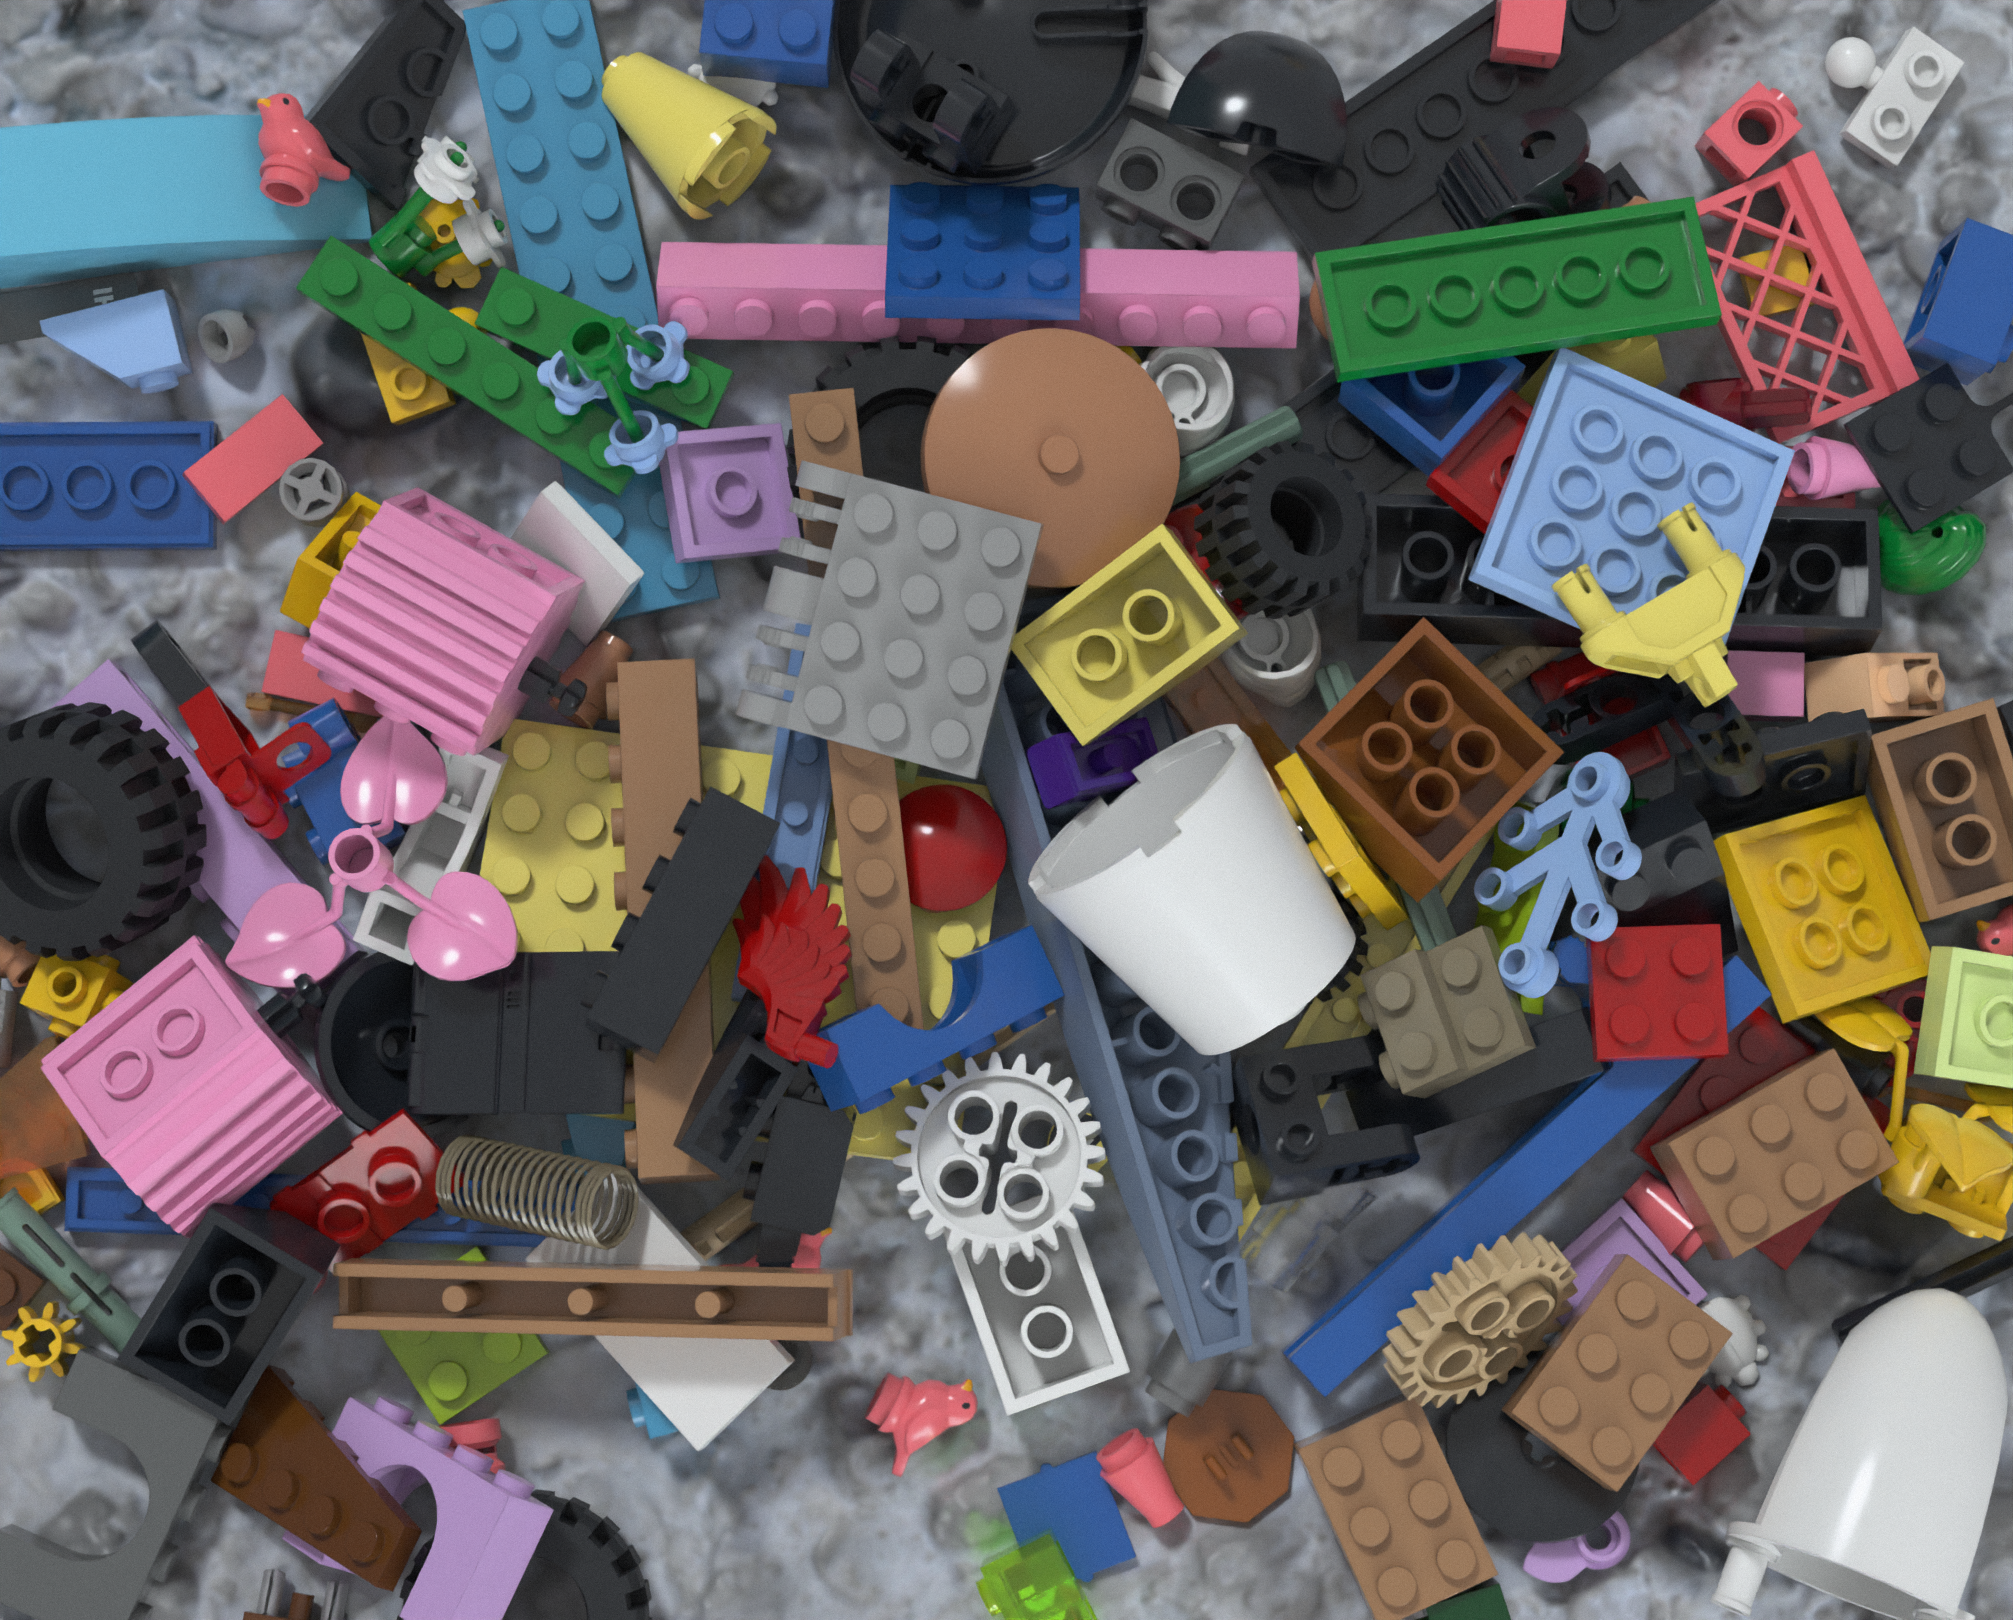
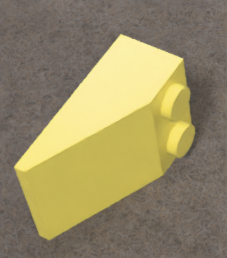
M1161 524L1014 636L1011 650L1080 744L1085 747L1197 673L1245 637L1248 632L1173 531Z

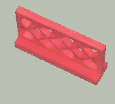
M1814 150L1790 160L1780 168L1695 203L1699 218L1710 214L1733 224L1723 253L1707 246L1706 250L1709 261L1718 264L1715 274L1711 267L1722 313L1717 325L1741 377L1744 378V382H1749L1753 390H1765L1767 387L1762 379V376L1771 379L1768 389H1777L1780 384L1788 387L1802 386L1807 388L1812 396L1810 422L1805 425L1765 428L1770 440L1783 444L1877 402L1880 403L1920 379ZM1773 186L1785 208L1779 229L1747 216L1754 195ZM1742 200L1738 212L1726 208V206ZM1791 223L1797 236L1788 233ZM1742 228L1774 240L1764 269L1732 257ZM1783 245L1806 254L1812 268L1805 286L1773 273ZM1727 268L1759 281L1749 310L1727 302L1721 289ZM1817 282H1819L1823 293L1815 290ZM1769 285L1801 298L1790 327L1759 315ZM1810 302L1832 310L1838 323L1832 343L1800 331ZM1735 318L1744 322L1742 331H1740ZM1754 326L1786 339L1775 368L1753 359L1747 344ZM1844 338L1850 351L1841 348ZM1795 343L1827 355L1817 385L1785 372ZM1836 360L1857 367L1868 391L1854 398H1848L1826 389ZM1822 400L1835 405L1818 413Z

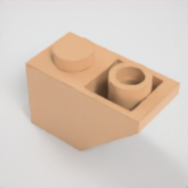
M1861 653L1804 663V688L1808 722L1824 713L1834 711L1847 713L1860 709L1865 710L1870 724L1929 718L1945 713L1943 702L1945 679L1939 668L1938 653Z

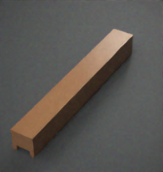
M351 1258L350 1260L333 1263V1276L339 1277V1314L333 1316V1329L835 1341L853 1335V1269Z

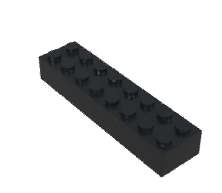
M1364 493L1368 504L1364 505L1362 509L1364 515L1372 518L1373 530L1365 535V538L1372 543L1370 556L1361 560L1365 568L1357 577V641L1399 642L1424 617L1451 644L1580 648L1582 643L1579 639L1584 635L1581 629L1468 580L1485 534L1438 495ZM1775 506L1725 644L1727 650L1805 653V655L1849 656L1870 653L1882 631L1878 509Z

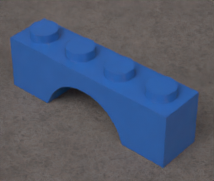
M1030 925L1001 935L951 961L953 975L951 998L945 1013L930 1030L916 1029L901 1023L880 1004L849 1013L820 1028L816 1036L838 1044L839 1048L836 1061L829 1069L808 1062L830 1111L852 1105L856 1106L859 1114L871 1111L895 1098L891 1087L899 1082L908 1079L911 1087L924 1083L944 1073L947 1069L942 1060L954 1053L959 1052L962 1060L970 1058L997 1044L994 1032L1009 1025L1012 1033H1016L1047 1018L1048 1016L1043 1007L1065 994L1033 926Z

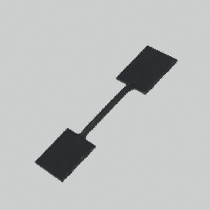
M1948 363L1843 425L1910 534L2013 473V466L1994 438L1991 430L1994 416L2013 404V393L1992 405H1978L1970 399Z

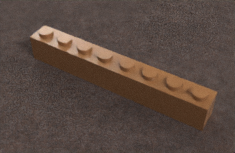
M695 658L617 662L618 682H606L608 721L619 720L620 745H609L611 784L622 783L623 808L611 809L613 847L625 846L626 871L614 872V897L616 911L627 910V915L631 912L641 917L652 894L642 890L659 855L671 860L677 850L682 837L673 833V829L689 799L693 798L700 803L703 801L698 672ZM711 958L656 1062L653 1063L633 1052L634 1064H626L624 1104L635 1103L636 1129H628L624 1133L626 1168H638V1178L642 1185L720 1181V1176L673 1146L695 1091L715 1052Z

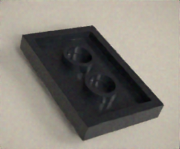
M1860 709L1847 713L1828 712L1810 722L1785 728L1766 727L1755 731L1754 733L1760 740L1764 751L1767 767L1766 779L1760 788L1751 794L1740 797L1725 796L1714 790L1688 751L1675 754L1674 790L1679 789L1705 818L1710 833L1714 834L1817 809L1865 795L1872 728L1865 710ZM1730 746L1722 750L1725 763L1730 762L1735 768L1743 766L1737 763L1731 754Z

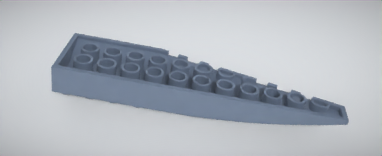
M1071 592L1024 601L1015 635ZM1011 650L981 767L994 810L1001 820L1005 831L1007 854L1029 926H1033L1065 994L1053 1001L1072 1061L1085 1098L1087 1097L1090 1101V1112L1093 1121L1100 1122L1102 1132L1099 1134L1103 1148H1105L1111 1170L1190 1364L1252 1346L1246 1260L1240 1258L1238 1227L1243 1225L1242 1199H1236L1233 1169V1162L1238 1161L1237 1133H1231L1229 1103L1234 1101L1230 1051L1217 1055L1199 1054L1037 899L1034 890L1028 884L1030 872L1045 848L1095 798L1050 809L1043 805L1027 757V750L1029 747L1053 735L1071 732V730ZM1173 688L1126 719L1147 717L1158 752L1187 737ZM1125 790L1102 795L1101 798L1108 805Z

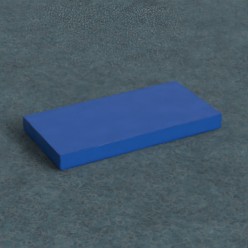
M214 421L0 423V551L217 550V517L182 474L217 446L218 425Z

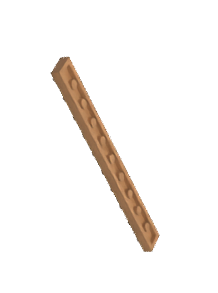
M854 388L789 394L797 476L802 460L863 476ZM799 487L800 499L842 510L845 499ZM802 518L804 539L811 541L813 545L832 550L838 524L823 520L814 522ZM807 559L808 574L824 578L828 564ZM827 740L846 921L851 935L849 938V948L852 954L851 967L856 1011L880 1004L901 1023L924 1030L894 757Z

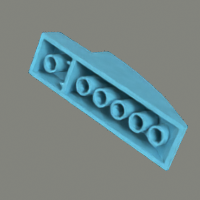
M261 115L142 117L0 128V289L320 249L324 246L330 235L345 245L368 243L369 239L373 236L368 191L350 174L349 179L346 181H334L320 177L317 190L311 194L309 203L304 206H287L267 198L259 187L262 179L259 170L262 162L265 160L258 145V136L263 125Z

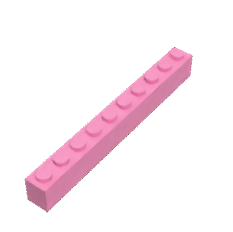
M661 242L656 284L658 325L664 328L668 322L676 321L686 328L688 332L687 339L880 342L879 339L898 336L899 342H917V336L936 338L937 343L990 344L1005 336L1021 331L1058 328L1086 333L1105 340L1114 346L1296 349L1300 301L1297 252L1080 248V321L885 318L887 245Z

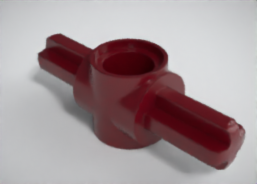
M1722 378L1686 383V387L1681 389L1679 397H1676L1754 433L1756 429L1805 425L1810 422L1812 415V400L1807 388L1800 386L1753 390L1749 382H1744V378Z

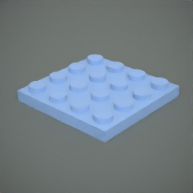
M1567 348L1558 349L1550 362L1468 580L1580 629L1557 592L1555 593L1551 586L1567 573L1573 571L1575 574L1579 566L1588 564L1591 568V573L1617 613L1625 611L1626 614H1629L1686 580L1685 577L1689 574V571L1657 525L1674 511L1679 509L1681 512L1683 511L1681 509L1683 506L1693 502L1696 506V511L1723 551L1730 549L1732 553H1737L1745 566L1744 581L1730 627L1731 631L1795 450ZM1730 631L1722 637L1724 644L1727 642Z

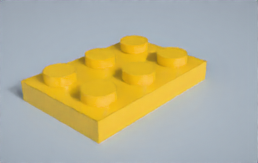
M1295 752L1275 765L1276 771L1286 785V788L1279 791L1296 825H1300L1310 840V843L1307 844L1325 874L1333 879L1346 899L1349 898L1361 918L1364 919L1373 913L1387 931L1409 918L1375 861L1366 852L1300 756Z

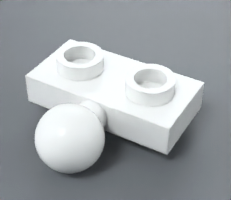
M1915 27L1905 31L1882 68L1876 65L1875 53L1866 41L1856 37L1838 40L1830 47L1825 58V69L1829 78L1835 84L1844 88L1862 86L1867 90L1839 135L1890 170L1897 167L1965 62Z

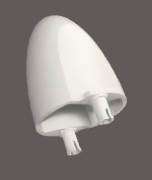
M1943 1288L1914 1290L1880 1306L1850 1330L1791 1440L1756 1522L1734 1521L1729 1523L1725 1539L1726 1544L1731 1549L1715 1594L1711 1597L1710 1601L1731 1612L1750 1617L1755 1596L1759 1590L1766 1568L1769 1567L1819 1591L1898 1620L1976 1619L1974 1615L1959 1609L1958 1605L1970 1573L1992 1493L2007 1414L2008 1394L2002 1355L1986 1318L1966 1297Z

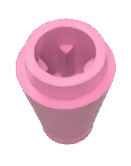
M1812 436L1806 442L1797 443L1792 448V450H1795L1787 472L1789 484L1795 493L1804 494L1810 500H1819L1881 487L1856 445Z

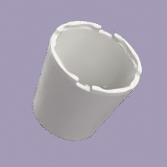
M1223 724L1186 737L1131 770L1138 779V782L1121 793L1108 805L1100 795L1096 797L1049 843L1034 864L1028 879V884L1034 890L1037 899L1187 1043L1202 1055H1217L1239 1048L1261 1037L1278 1025L1294 1018L1341 970L1352 953L1356 940L1352 927L1250 737L1245 732H1242L1237 724Z

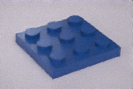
M928 182L890 185L885 318L1080 321L1079 187H1061L1056 184H1040L1035 187L934 185Z

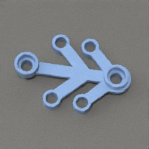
M1595 752L1582 758L1571 771L1567 788L1530 812L1521 807L1509 809L1499 821L1498 835L1504 843L1520 851L1532 849L1540 841L1542 833L1568 819L1563 835L1507 872L1496 867L1484 870L1475 882L1474 894L1481 904L1495 911H1505L1516 902L1519 895L1545 879L1521 942L1508 946L1502 952L1498 963L1503 983L1509 989L1525 997L1539 998L1552 989L1557 980L1559 963L1554 953L1547 949V946L1571 886L1577 901V905L1572 913L1571 923L1577 933L1592 941L1600 942L1609 938L1616 929L1618 922L1617 912L1614 907L1606 902L1587 846L1595 824L1602 838V842L1596 851L1595 860L1597 867L1602 872L1615 879L1626 880L1632 877L1641 865V850L1636 844L1631 842L1620 811L1630 793V779L1620 760L1608 753ZM1525 822L1522 832L1516 836L1519 826ZM1623 850L1621 860L1614 866L1616 855ZM1501 882L1498 893L1493 897L1496 885ZM1599 911L1597 922L1590 927L1593 915Z

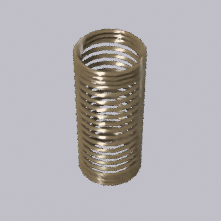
M471 1134L457 1137L446 1148L440 1158L436 1171L435 1189L438 1201L443 1210L449 1215L516 1229L521 1232L525 1231L530 1234L534 1233L549 1238L553 1237L558 1240L562 1239L567 1242L571 1241L576 1244L580 1243L603 1250L615 1248L628 1236L638 1212V1188L636 1180L629 1169L620 1165H612L606 1162L601 1163L597 1160L582 1159L578 1156L573 1157L505 1141L500 1142L496 1139L491 1140ZM478 1145V1148L473 1152L467 1163L463 1178V1196L467 1206L465 1208L459 1195V1177L468 1153ZM464 1150L461 1158L458 1161L454 1176V1194L458 1205L457 1207L454 1204L451 1195V1176L455 1162L458 1159L461 1152ZM482 1151V1156L476 1166L472 1181L473 1202L470 1203L468 1180L472 1165L478 1154ZM506 1161L507 1167L503 1173V1164ZM484 1163V1175L479 1192L477 1193L478 1178ZM514 1163H515V1164H516V1170H515V1172L513 1173V1176H512V1167H513V1165H514ZM525 1165V1172L521 1179V1169ZM534 1167V1172H535V1173H534V1175H533V1177H532V1179H531V1183H530V1172H531L532 1168ZM543 1169L544 1175L539 1186V1175ZM551 1171H552L553 1178H552V1180H551V1182H550V1186H549V1190H548V1179H549V1175H550V1173H551ZM560 1174H561V1175H562V1181H561V1183H560V1185H559V1189H558V1193H557L558 1178H559V1176H560ZM611 1174H613L618 1188L617 1205L609 1225L603 1233L596 1237L595 1235L601 1230L608 1219L612 1207L614 1188ZM571 1176V1184L569 1186L565 1201V1210L561 1215V1207L566 1195L567 1181ZM607 1177V1183H608V1199H607V1205H606V1208H605V1211H604V1214H603L602 1219L600 1220V1222H599V1224L597 1225V1227L593 1230L592 1226H593L594 1222L596 1221V1219L598 1218L599 1213H600V1210H601V1207H602V1204H603V1197H604V1182H603V1180ZM580 1178L581 1183L575 1201V1211L571 1216V1207L575 1198L576 1183ZM500 1188V1198L496 1203V1196ZM599 1188L598 1202L594 1214L591 1218L592 1205L594 1202L596 1192ZM519 1189V1199L517 1204L514 1206V1200ZM509 1190V1200L505 1205V1198ZM548 1190L547 1205L542 1212V1205ZM528 1191V1203L524 1207V1200ZM557 1193L556 1208L552 1213V1205ZM537 1194V1205L533 1210V1203ZM618 1216H619V1220H618L617 1224L615 1225V1227H614L613 1231L611 1232V1234H609V1232H610L611 1229L613 1228V1226H614V1224L616 1223V1221H617V1219H618ZM566 1218L567 1223L563 1225V1221Z

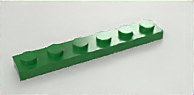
M330 235L297 285L296 290L298 293L620 499L636 472L634 468L624 464L611 466L604 457L605 449L612 444L609 439V433L613 424L618 420L617 418L590 401L581 405L580 411L575 415L559 413L555 408L556 398L549 387L541 385L538 381V368Z

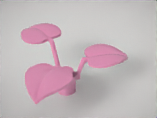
M383 716L360 740L345 767L340 789L342 805L347 815L356 823L363 824V826L341 832L330 845L328 860L332 870L335 872L329 877V882L333 885L330 910L328 911L326 900L322 894L308 885L289 882L269 889L260 896L247 913L238 938L226 957V965L235 973L257 984L280 989H296L293 980L304 973L310 975L317 983L329 977L338 968L346 953V941L341 932L332 923L340 919L343 914L345 887L347 885L361 892H372L387 884L423 909L410 923L407 941L413 960L422 970L433 977L446 981H465L508 967L515 959L518 947V931L515 918L507 901L495 886L479 875L454 871L445 874L439 879L430 900L393 873V856L388 848L377 839L391 833L394 820L405 825H415L425 821L440 806L446 794L448 777L445 763L438 750L411 722L409 724H401ZM380 822H381V824H379V825H376V826H373V827L369 826V825H372V824H376V823H380Z

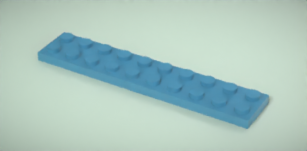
M508 0L462 10L519 275L614 318L623 317L628 324L634 327L641 328L650 324L658 325L656 300L617 121L601 97L603 89L602 76L605 72V66L590 0ZM537 355L539 366L543 362L548 361ZM624 395L632 412L638 410L649 411L656 416L660 426L670 423L676 427L678 432L684 431L682 420ZM609 397L590 400L596 406L619 419ZM560 461L566 491L645 573L610 623L720 599L712 560L678 564L675 562L659 465L649 473H636L619 499Z

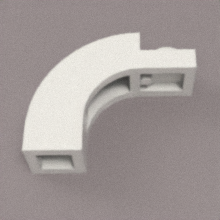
M489 746L476 755L467 752L465 756H459L439 748L438 753L442 757L447 770L448 784L446 794L440 806L429 818L409 826L400 847L393 857V873L431 900L434 887L442 876L454 871L467 872L488 824L491 804L509 755ZM385 884L382 888L369 893L353 940L412 966L415 961L408 947V928L414 917L423 909Z

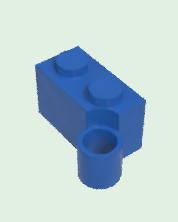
M335 697L288 721L290 728L297 723H309L332 751L329 760L285 790L290 799L288 802L293 809L304 806L314 828L305 833L314 853L323 866L329 863L328 852L334 838L345 830L361 828L363 824L356 823L347 815L340 795L343 772L353 751L362 738L356 726L349 722ZM298 742L299 749L282 757L286 768L302 763L308 757L311 746L307 743ZM394 820L391 833L377 839L390 850L402 843L409 828L407 825ZM380 822V823H376V824H372V825H369V826L373 827V826H376V825L381 824V822Z

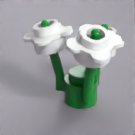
M425 135L421 140L423 142L421 147L424 153L417 160L419 164L414 169V176L420 187L404 207L369 239L372 251L391 272L399 277L406 276L414 267L421 275L426 277L440 263L462 252L475 266L491 258L498 268L505 266L506 261L500 250L501 246L508 243L504 230L505 225L503 221L499 220L492 209L481 212L472 200L475 190L471 184L472 182L476 184L480 179L477 177V170L473 166L475 159L466 152V143L463 141L455 143L448 136H445L439 142ZM433 198L446 204L454 203L458 198L464 200L463 206L466 214L452 221L457 239L432 250L430 244L436 240V234L428 222L419 214Z

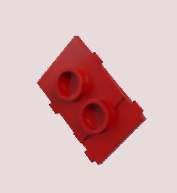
M404 1109L398 1111L372 1131H363L350 1141L351 1145L294 1186L287 1185L273 1195L274 1200L269 1203L271 1210L285 1211L341 1244L328 1267L332 1274L333 1263L350 1260L351 1258H361L366 1253L369 1254L382 1245L383 1241L416 1218L420 1217L422 1220H425L438 1211L436 1204L439 1201L435 1189L436 1171L444 1152ZM454 1165L451 1176V1194L454 1192L456 1165ZM462 1171L459 1177V1188L463 1186L464 1173Z

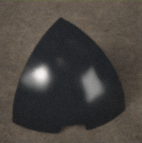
M1247 31L1228 37L1213 46L1199 59L1186 76L1175 97L1167 120L1168 124L1209 141L1255 145L1296 163L1341 168L1343 165L1347 140V114L1338 78L1331 65L1315 48L1287 35L1266 31Z

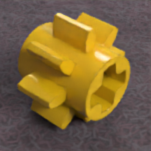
M57 1301L48 1302L40 1318H38L36 1312L30 1306L19 1308L18 1313L23 1324L18 1329L2 1331L1 1334L5 1339L13 1341L15 1352L9 1356L6 1364L10 1366L24 1363L30 1366L28 1375L31 1382L40 1381L48 1365H50L57 1376H67L70 1369L64 1359L70 1354H77L80 1349L87 1348L83 1344L75 1342L73 1331L81 1324L82 1319L79 1317L64 1320L58 1317L60 1307ZM51 1329L56 1339L48 1345L50 1352L37 1353L32 1344L40 1338L39 1332Z

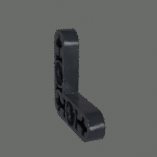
M1619 671L1545 704L1532 717V721L1564 751L1553 763L1554 765H1567L1577 762L1591 753L1599 752L1667 720L1710 786L1718 793L1730 797L1751 794L1760 788L1766 779L1767 767L1761 742L1729 695L1704 707L1692 690L1689 694L1683 696L1682 688L1669 674L1658 679ZM1620 697L1630 698L1637 702L1631 710L1622 714H1610L1603 710L1607 703ZM1706 712L1717 713L1723 717L1720 724L1707 730H1699L1689 725L1693 718ZM1588 714L1593 716L1594 724L1592 725L1589 724ZM1563 729L1568 735L1561 737L1556 730ZM1730 746L1731 754L1737 763L1743 766L1735 768L1732 763H1725L1722 750Z

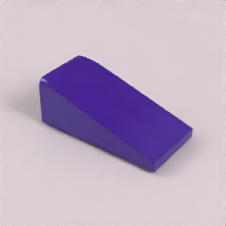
M1141 717L1121 722L1085 747L1080 744L1072 731L1053 735L1029 747L1027 757L1043 805L1050 809L1128 789L1138 782V779L1131 770L1159 752L1147 717Z

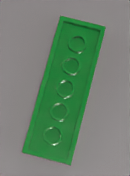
M1694 196L1316 252L1312 261L1337 382L1713 326L1718 324L1722 316Z

